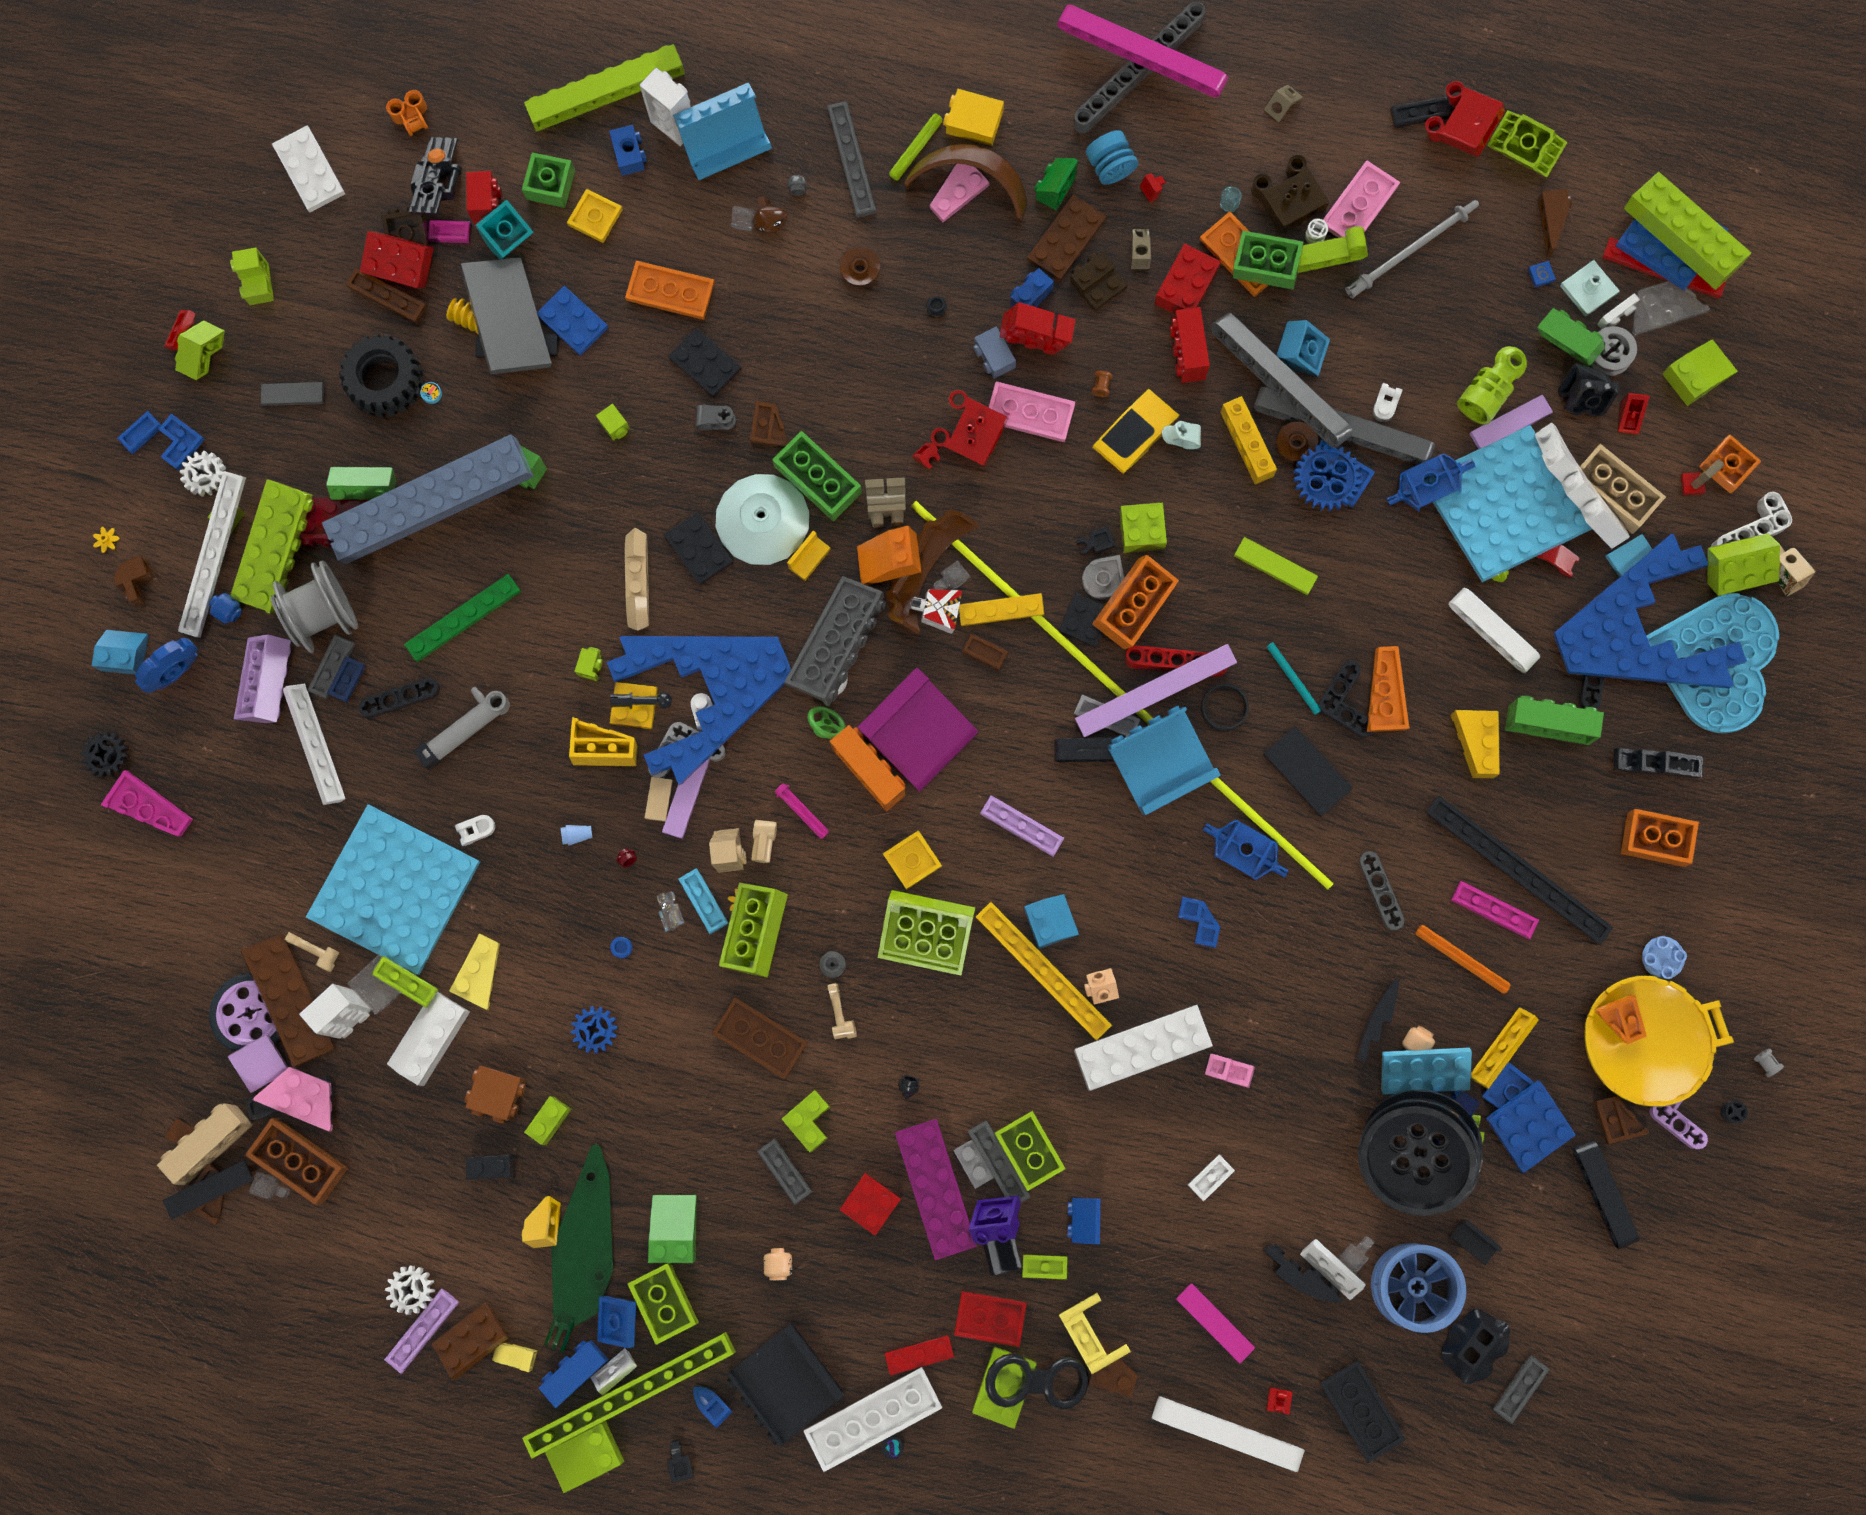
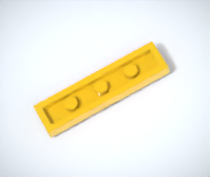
M1040 593L960 604L959 613L961 626L1042 616L1044 615L1042 594Z
M1519 1007L1471 1072V1079L1489 1089L1539 1019L1532 1013Z

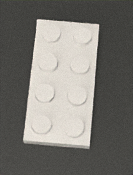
M308 125L272 143L309 212L345 195Z

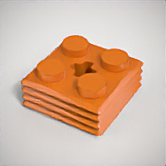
M1728 435L1700 465V469L1705 471L1720 459L1724 466L1711 478L1729 493H1732L1759 465L1761 460L1733 436ZM1729 461L1732 462L1731 467L1728 466Z

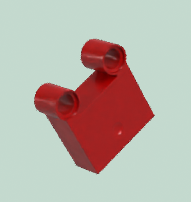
M1453 81L1447 85L1446 95L1449 104L1455 107L1445 125L1438 116L1430 117L1426 121L1425 129L1428 138L1433 142L1440 141L1479 157L1505 113L1504 104L1464 87L1459 81ZM1455 92H1460L1459 95L1452 96ZM1435 127H1440L1437 131H1431Z
M955 390L949 396V403L955 409L965 410L952 437L948 430L936 428L931 433V441L938 447H947L986 466L1009 417L969 398L965 392ZM961 394L964 396V403L957 406L954 403V399L957 395ZM940 432L946 434V440L943 443H938L936 440V436Z

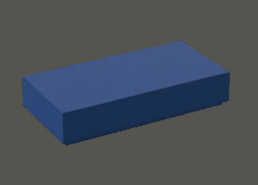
M147 411L117 439L130 453L134 454L159 432L158 429L161 424Z

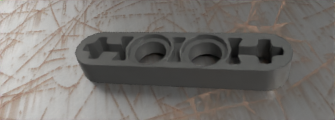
M1368 851L1363 853L1359 857V867L1386 929L1397 931L1404 925V917L1380 859L1374 852ZM1366 856H1368L1369 859H1374V862L1371 864L1373 870L1375 868H1378L1379 871H1375L1368 875L1367 872L1371 871V868L1369 864H1364ZM1378 875L1382 878L1383 884L1381 887H1375L1372 884L1371 879L1373 876ZM1382 895L1390 897L1391 904L1389 907H1383L1380 904V897ZM1395 908V911L1391 913L1394 918L1399 919V922L1396 923L1397 927L1394 924H1389L1388 921L1391 919L1389 913L1385 915L1384 911Z

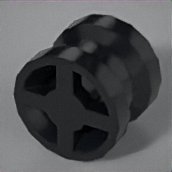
M1732 1101L1722 1105L1720 1114L1725 1122L1741 1123L1747 1118L1748 1110L1742 1102Z

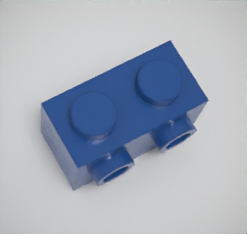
M1039 268L1034 273L1030 272L1024 280L1025 283L1021 287L1017 286L1011 292L1010 306L1013 307L1020 302L1037 307L1053 291L1054 281Z

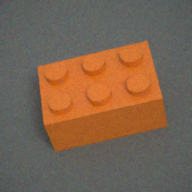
M1633 809L1627 812L1621 854L1681 867L1691 865L1699 822Z

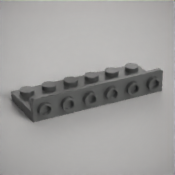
M842 576L784 682L786 686L822 700L826 706H830L831 702L835 701L838 696L839 687L846 681L851 665L853 666L856 663L859 650L865 646L870 630H873L876 626L879 613L883 612L886 607V598L883 592Z

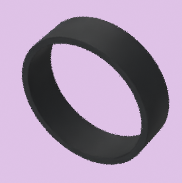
M1219 684L1212 687L1206 693L1201 704V713L1204 721L1211 728L1222 732L1238 728L1246 719L1249 711L1246 695L1241 689L1231 684ZM1218 689H1230L1240 695L1245 705L1243 719L1231 727H1221L1214 724L1205 712V700L1210 693Z

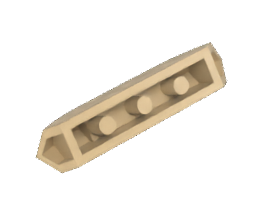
M634 528L625 537V589L628 627L638 631L649 626L647 534Z

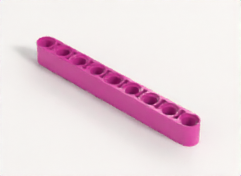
M1066 5L1057 22V26L1066 33L1211 97H1219L1228 80V76L1224 72L1076 6Z

